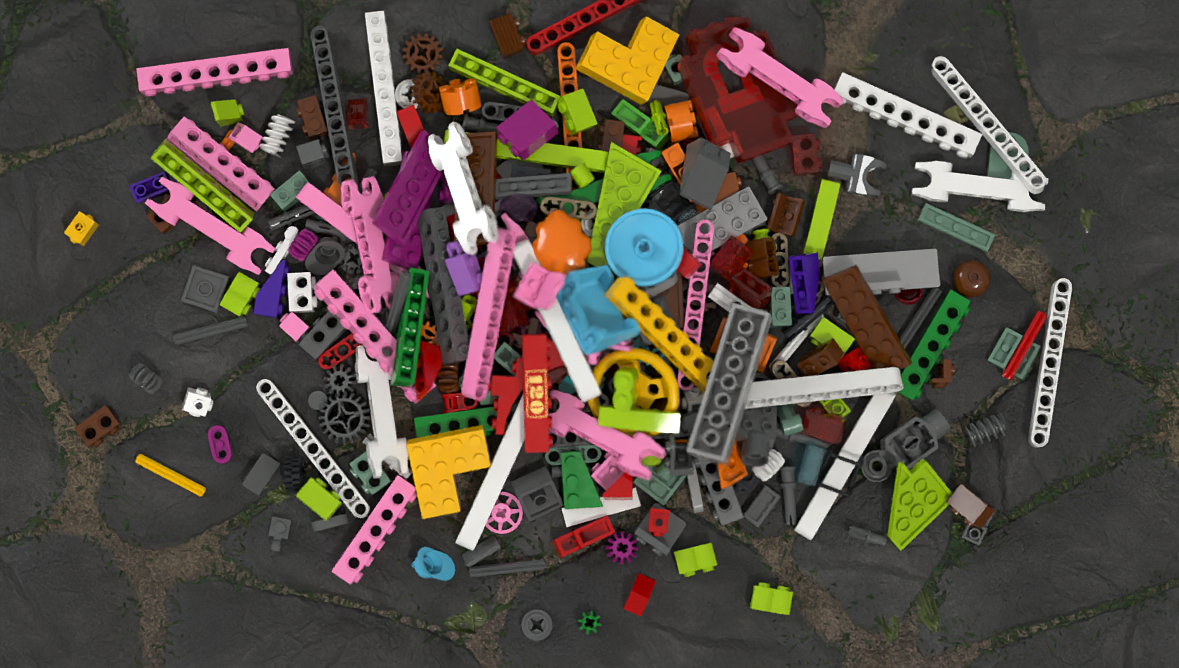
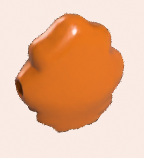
M563 210L552 211L544 221L537 225V238L531 246L542 268L549 272L562 273L566 278L570 272L586 268L585 259L592 250L591 239L582 233V223L578 219L571 217Z

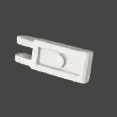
M291 226L287 228L288 230L284 233L285 240L278 243L275 251H277L273 258L270 257L266 262L265 271L268 274L272 275L281 261L288 255L290 245L299 234V230L296 227Z

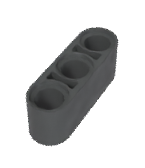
M487 102L482 107V116L488 122L501 124L507 119L504 117L506 111L511 110L515 113L522 106ZM488 108H494L496 113L493 116H487L485 111Z

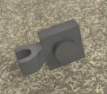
M272 517L268 535L274 537L271 550L280 552L282 539L289 538L292 520Z

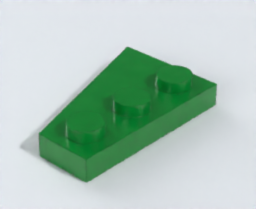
M561 451L565 509L603 507L581 451Z

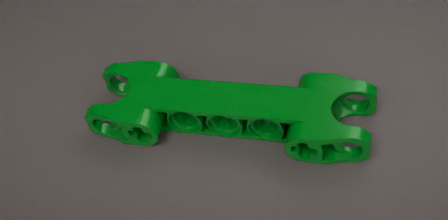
M660 150L640 153L635 156L649 164L661 157L662 154ZM670 174L658 177L650 192L655 191L670 181ZM603 179L588 184L583 188L573 190L572 194L540 196L536 199L537 204L541 205L542 200L546 197L587 201L597 204L600 199ZM557 202L558 208L560 210V205L562 202ZM566 203L563 206V211L571 214L574 211V206L571 203ZM577 204V212L575 215H579V211L582 210L580 209L581 204Z

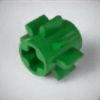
M593 611L590 612V615H586L583 612V620L578 619L583 624L579 629H587V635L589 630L597 633L595 627L602 625L597 623V619L600 616L594 617ZM586 618L595 620L592 628L584 625Z

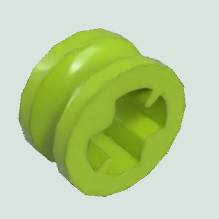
M769 229L752 231V234L755 235L753 240L770 238L768 236Z

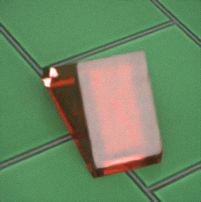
M367 99L348 100L347 125L349 129L369 128Z

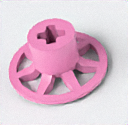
M500 492L499 495H505L509 498L505 504L501 503L499 498H497L496 505L491 511L492 517L487 520L485 526L492 532L505 534L518 527L522 520L523 509L519 500L514 495ZM512 499L517 503L519 509H510L509 504ZM519 512V518L515 524L510 517L511 514ZM494 520L497 521L499 530L492 528L488 523ZM507 521L513 525L510 529L502 530L503 522Z

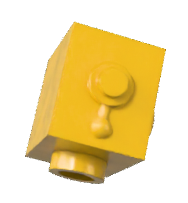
M79 211L64 233L70 237V241L74 244L79 243L85 246L99 224L93 221L94 217L90 214L85 215Z

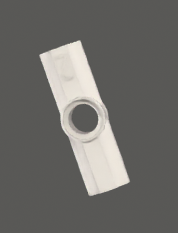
M718 283L708 295L710 299L729 313L731 304L735 301L740 302L743 306L750 307Z

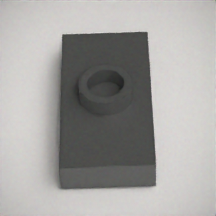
M765 485L743 517L758 528L781 496Z

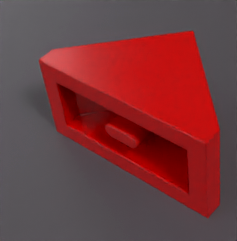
M625 472L602 494L605 500H633V476Z
M638 573L623 609L642 616L656 580Z

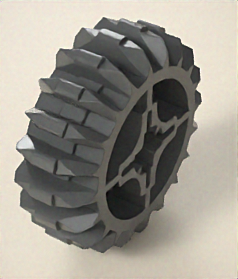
M351 393L349 398H347V394H343V398L336 394V400L330 396L329 400L332 403L329 405L327 402H324L323 404L327 409H320V412L325 413V416H319L318 418L319 420H325V422L319 425L320 427H327L323 431L324 434L331 432L328 436L330 440L336 436V443L340 441V438H342L343 444L347 443V438H349L351 443H354L353 436L360 440L361 437L358 433L366 434V431L362 429L363 426L370 427L368 423H365V420H371L370 416H365L366 413L370 412V409L363 410L367 403L362 402L359 404L361 401L359 396L356 400H353L355 397L354 393ZM343 402L354 404L359 411L347 412ZM338 405V415L329 420L332 409ZM343 412L348 416L350 415V419H347V425L344 421L339 420ZM360 416L358 427L352 431V420ZM342 424L347 434L337 433L331 425Z

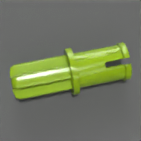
M653 100L650 103L652 122L655 123L658 135L662 136L661 130L666 135L669 132L666 124V114L663 112L661 102Z

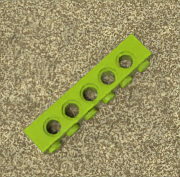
M456 49L449 63L451 71L468 79L475 78L477 83L520 103L526 104L532 99L551 117L554 116L558 108V99L561 96L459 49Z
M167 139L153 152L151 159L238 232L241 233L253 220L254 212Z

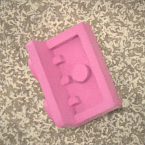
M609 452L604 456L606 460L602 464L598 462L591 469L593 472L591 477L605 490L611 487L625 473L615 464L619 458Z

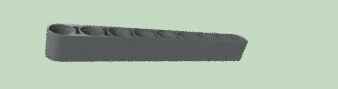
M316 26L311 31V40L337 180L342 185L346 178L352 177V180L356 182L358 187V175L332 37L323 26ZM325 34L323 39L318 40L319 35ZM328 51V55L321 58L322 53ZM332 69L329 75L324 76L326 70ZM331 87H335L334 92L328 94V90ZM334 105H338V109L331 112V108ZM337 123H342L339 129L334 130ZM345 141L344 146L338 148V143ZM344 159H348V163L345 166H341V162Z

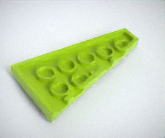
M612 142L591 238L592 250L587 258V263L594 267L608 265L605 242L611 226L622 215L641 208L661 173V170Z

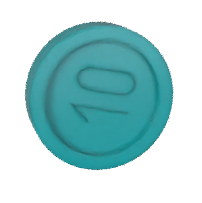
M564 376L560 379L558 383L560 392L571 395L576 391L569 376Z

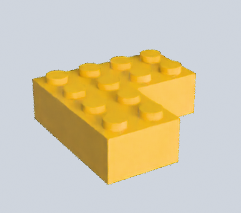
M647 16L639 22L628 47L597 31L591 35L575 69L642 105L649 100L679 34Z
M483 425L407 440V449L422 519L460 512L461 504L454 474L491 467Z

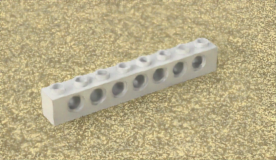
M384 11L365 13L383 164L384 166L401 165L403 154L398 115L396 113L397 105L386 16Z
M843 72L834 89L843 98L844 102L842 104L848 103L852 105L854 110L859 112L864 110L870 113L869 116L874 119L880 120L882 118L892 127L900 126L908 134H918L926 142L932 143L934 141L944 150L949 151L952 149L962 158H971L982 136L979 132ZM849 90H856L858 97H850ZM866 98H874L876 104L873 106L868 105ZM890 105L893 108V112L886 113L884 106ZM901 113H908L910 121H904L901 118ZM920 120L927 122V129L920 128ZM936 129H944L945 136H938ZM954 136H960L963 143L956 144Z

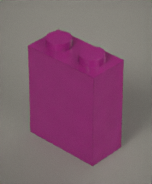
M532 99L496 127L498 140L503 145L507 144L510 147V152L516 158L519 156L523 161L558 134L556 123Z

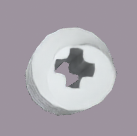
M282 115L271 116L275 123H268L272 130L265 131L269 137H263L262 140L266 144L259 145L263 151L278 157L280 156L277 152L284 151L280 145H286L283 138H289L286 131H292L288 124H295V121Z

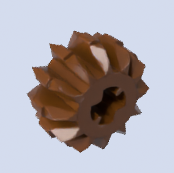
M442 363L438 373V386L441 392L453 393L459 391L458 382L461 376L459 363L446 365Z

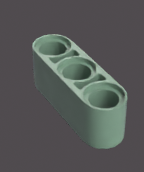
M596 445L550 448L549 452H546L545 455L548 464L557 466L562 465L561 451L580 450L585 463H594L600 459L601 450ZM591 448L598 451V456L595 459H590L587 456V451ZM553 451L558 452L560 455L557 462H551L548 458L549 454Z

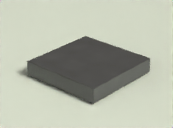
M193 265L181 302L218 313L230 277Z

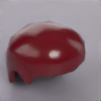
M923 288L900 290L901 293H896L895 297L901 304L912 305L920 300Z

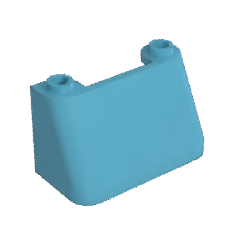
M608 265L570 272L564 279L563 287L556 295L558 303L582 351L586 355L595 354L637 336L641 331L635 319L627 318L624 320L620 310L604 296L614 282V275Z

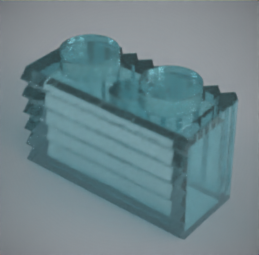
M810 444L806 445L796 482L812 487L817 485L818 474H820L821 463H823L822 459H824L823 456L826 451L824 448Z

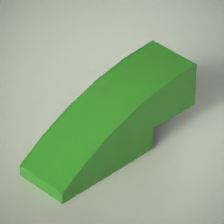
M624 99L611 113L618 121L625 122L624 126L635 135L642 137L644 142L656 150H661L671 138L668 133L664 135L663 130H661L662 136L658 135L655 123Z

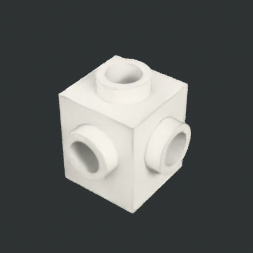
M188 387L182 404L183 410L188 411L190 415L200 417V415L206 416L207 411H211L213 400H211V394L206 389Z
M697 387L684 390V398H681L682 409H686L687 413L699 409L704 394Z

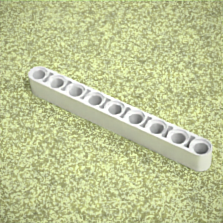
M942 56L935 58L932 63L933 76L1024 186L1033 194L1041 193L1046 183L1043 173L949 60ZM943 65L945 69L940 71L936 69V66ZM955 79L957 84L951 85L948 83V80ZM966 93L969 95V98L962 99L959 95ZM977 107L981 112L976 114L971 109ZM991 122L993 127L986 128L983 124ZM1001 136L1005 141L1000 143L995 138ZM1015 151L1017 156L1010 157L1007 152ZM1026 165L1029 171L1023 172L1019 167ZM1033 180H1039L1041 182V185L1034 186L1031 182Z
M528 239L515 244L513 257L524 277L531 262L539 266L540 262L536 259ZM556 298L551 308L548 310H538L576 391L584 403L601 395Z
M1065 278L1055 281L1051 287L1028 435L1029 444L1035 448L1045 446L1049 440L1072 292V284ZM1059 283L1065 285L1066 291L1064 293L1058 290L1057 286ZM1056 302H1060L1063 305L1062 311L1059 312L1055 309ZM1053 320L1059 322V330H1054L1052 328ZM1050 339H1053L1057 342L1056 349L1050 348ZM1047 358H1051L1054 361L1053 368L1047 367ZM1044 377L1050 378V387H1046L1043 384ZM1041 396L1048 398L1047 406H1043L1040 403ZM1039 414L1045 417V423L1043 425H1040L1037 422V417ZM1036 433L1042 436L1043 440L1040 444L1034 441Z
M896 367L753 382L745 409L894 393L903 389L900 370Z
M267 379L259 381L257 384L259 395L335 492L341 497L353 515L358 518L368 516L370 506L276 385ZM265 383H269L271 390L269 393L264 394L262 386ZM277 398H281L283 401V405L279 409L273 406V402ZM289 413L295 416V420L291 424H287L285 421V417ZM301 428H304L307 432L306 437L303 439L297 437V431ZM313 443H316L319 448L315 454L309 452V446ZM325 458L330 460V467L327 469H323L320 464ZM339 473L342 476V482L334 484L332 478L335 474ZM347 489L354 491V497L350 500L344 496V492ZM359 504H364L366 507V512L362 515L356 512V507Z
M896 392L872 395L838 455L856 462L859 460L894 400ZM835 458L821 483L841 490L855 465ZM819 487L794 531L812 540L838 493Z
M523 394L455 542L472 551L480 538L524 441Z

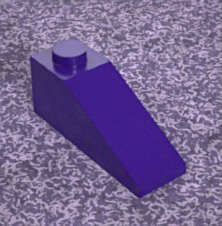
M818 252L790 256L789 263L796 314L814 313L820 275Z

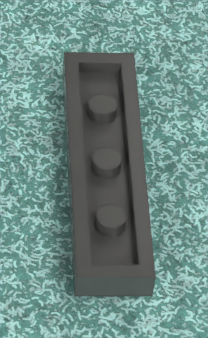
M571 173L496 179V200L572 194Z

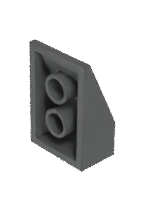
M703 138L686 146L680 195L711 210L728 172L731 153Z

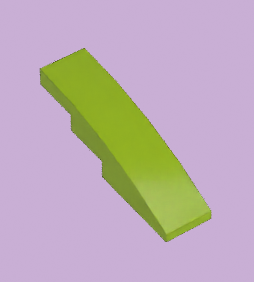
M826 179L821 180L804 253L818 252V259L821 261L840 188V183Z
M599 406L598 426L679 433V412H661L656 409H639L638 407H632L629 411L616 410L614 406Z

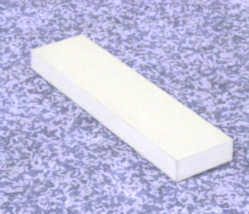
M636 487L633 488V500H605L603 497H600L603 507L562 508L566 526H573L640 507Z

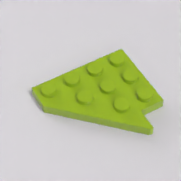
M921 459L910 471L902 462H899L897 466L887 537L900 551L950 505L947 503V500L953 494L924 459Z

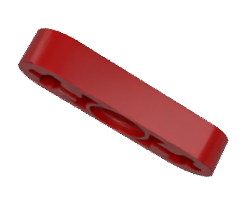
M350 334L322 353L318 359L320 367L325 370H331L334 365H339L355 354L356 349L352 350L351 345L347 343L349 339L351 343L355 341L354 334ZM356 343L353 346L356 348L357 346H361L363 344ZM341 345H346L349 348V352L345 356H341L338 353V348ZM334 350L335 355L338 358H340V360L336 361V358H334L330 361V366H328L327 364L323 365V358L325 356L327 358L332 357L333 354H331V352Z

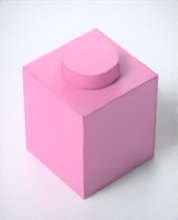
M238 122L228 139L246 151L253 153L261 144L262 136Z
M293 312L290 314L286 313L280 319L281 324L279 327L297 343L300 341V337L311 329Z

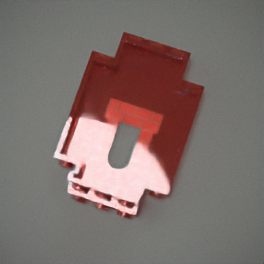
M731 15L724 18L723 22L717 23V21L707 24L706 28L701 30L700 27L690 30V34L685 40L691 54L682 57L677 68L708 141L718 147L729 144L737 164L791 144L794 140L786 122L796 119L799 115L795 112L798 106L797 103L750 72L746 77L740 76L745 89L731 94L728 93L717 66L719 58L716 54L721 48H725L733 53L739 52L738 43L729 36V33L734 27L747 32V28L752 24L749 17L742 19L741 15L737 17ZM756 30L751 32L765 43L762 51L780 63L767 31L760 32Z

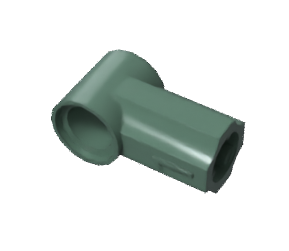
M792 404L777 405V415L783 435L787 436L802 432L801 418L799 415H796Z

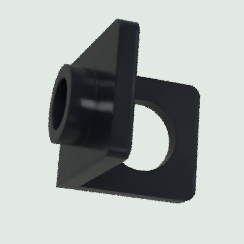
M745 465V468L752 472V479L749 481L741 479L733 485L741 492L744 490L749 491V488L757 478L752 471V467Z

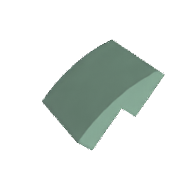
M1006 327L988 361L1005 370L1023 335ZM1032 343L1014 375L1016 378L1024 380L1041 349L1040 345Z

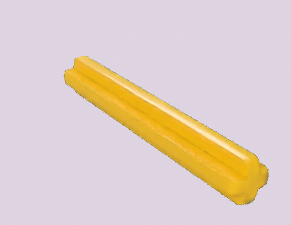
M139 454L135 462L198 496L202 497L204 495L206 487L143 454Z

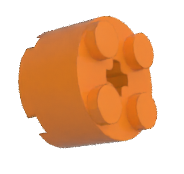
M475 78L467 79L463 82L460 79H454L449 81L450 85L439 87L446 115L464 114L463 111L469 109L471 112L481 107Z
M691 100L664 106L672 142L698 137L697 127H693L696 123L695 114L690 112L693 111Z

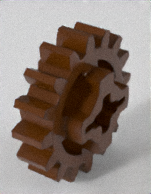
M418 33V38L416 39L411 36V42H405L407 48H402V51L406 53L402 58L403 60H408L405 63L406 67L411 65L410 70L413 72L417 69L418 74H421L422 71L428 72L429 69L435 72L434 66L440 67L441 64L438 60H443V56L439 54L443 52V48H438L441 44L440 41L434 42L435 36L428 38V33H425L424 37H421L420 33ZM420 42H427L429 44L423 45ZM414 46L415 52H414V54L410 57L411 49H412V47ZM419 48L423 52H426L427 60L422 55L420 56ZM434 51H435V52H436L435 58H434V60L432 61V60H431V54H433ZM418 63H425V66H420V65H417V64H418Z
M425 72L417 75V78L412 80L415 85L410 86V89L413 90L410 96L415 98L413 104L418 103L417 109L423 108V113L429 112L432 114L441 111L443 107L439 87L446 85V82H441L442 77H436L435 72Z

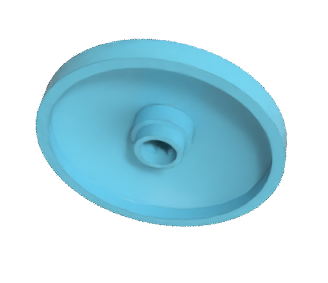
M637 209L622 215L611 226L606 237L605 253L610 268L618 277H629L636 283L635 286L649 287L664 282L677 270L683 256V241L678 227L668 216L652 209Z

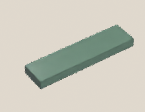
M925 203L917 220L986 253L995 237V234Z

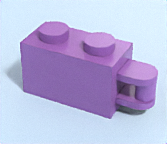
M459 240L448 243L447 251L450 257L445 259V263L458 296L479 290L483 274L475 254L470 255L466 253Z

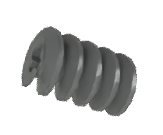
M998 413L997 418L991 415L990 420L983 418V423L980 420L976 421V426L973 423H970L968 428L964 425V430L969 442L973 447H976V441H979L981 445L984 444L983 438L991 442V435L995 439H998V433L1004 437L1007 425L1003 415Z

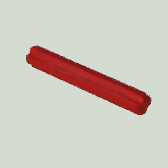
M1041 311L1036 313L1002 373L1004 378L1008 380L1013 379L1047 318L1045 313Z

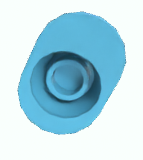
M428 547L421 548L415 561L411 564L422 578H435L447 581L455 574V565L452 559L447 554Z

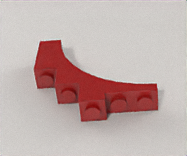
M550 340V350H547V358L551 359V369L564 365L553 340ZM582 351V354L587 362L586 354ZM517 357V361H513L512 373H516V376L492 374V379L488 383V390H491V395H498V399L494 398V410H497V418H493L492 429L496 430V434L504 435L505 423L511 406L523 390L522 357Z

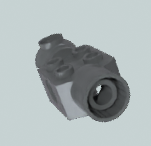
M756 373L753 382L770 381L768 377L761 373ZM777 405L744 410L735 439L738 447L742 449L741 461L743 464L750 467H761L769 462V450L773 448L776 440Z
M937 409L932 410L921 419L918 417L908 419L880 439L881 450L871 451L864 456L863 466L861 467L864 476L873 482L884 481L890 476L893 467L897 469L899 462H902L909 470L921 459H924L938 449L937 440L951 431L949 423ZM874 461L878 462L880 465V468L877 472L872 469V463Z

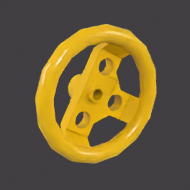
M632 348L630 351L616 350L606 354L594 366L592 375L598 388L603 374L613 364L617 363L619 369L622 367L636 368L638 371V382L635 386L637 401L634 407L641 406L643 409H650L655 399L666 397L668 402L664 412L677 411L679 406V385L672 368L659 355L643 348ZM638 360L652 365L662 377L651 378L641 371ZM649 385H657L658 393H652L649 390ZM599 396L588 400L592 414L597 420L599 406H602ZM614 428L630 438L633 437L636 431L648 437L661 433Z

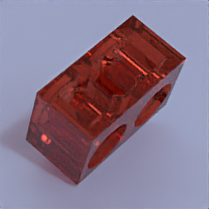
M815 134L792 135L790 141L794 176L817 174L818 169H821V159L817 157L816 151L819 150V139H815ZM802 141L809 142L810 149H802L800 143ZM810 160L812 167L809 169L804 168L802 161Z

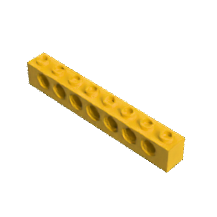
M617 278L604 296L627 318L635 319L641 332L704 394L708 384L707 374L708 372L711 374L714 361L710 357L705 356L701 352L702 349L697 344L692 343L688 339L689 336L684 331L679 330L675 326L676 323L671 318L666 317L662 313V309L657 304H653L649 300V296L644 291L639 290L631 278ZM628 293L631 294V302L627 299ZM642 306H643L644 309H645V314H644V315L641 314V307H642ZM655 320H657V322H658V328H657V329H656L655 326H654V321H655ZM668 333L671 334V341H670V342H669L668 339H667ZM682 346L684 347V350H685L684 355L681 354V347H682ZM695 359L698 362L697 368L694 366Z

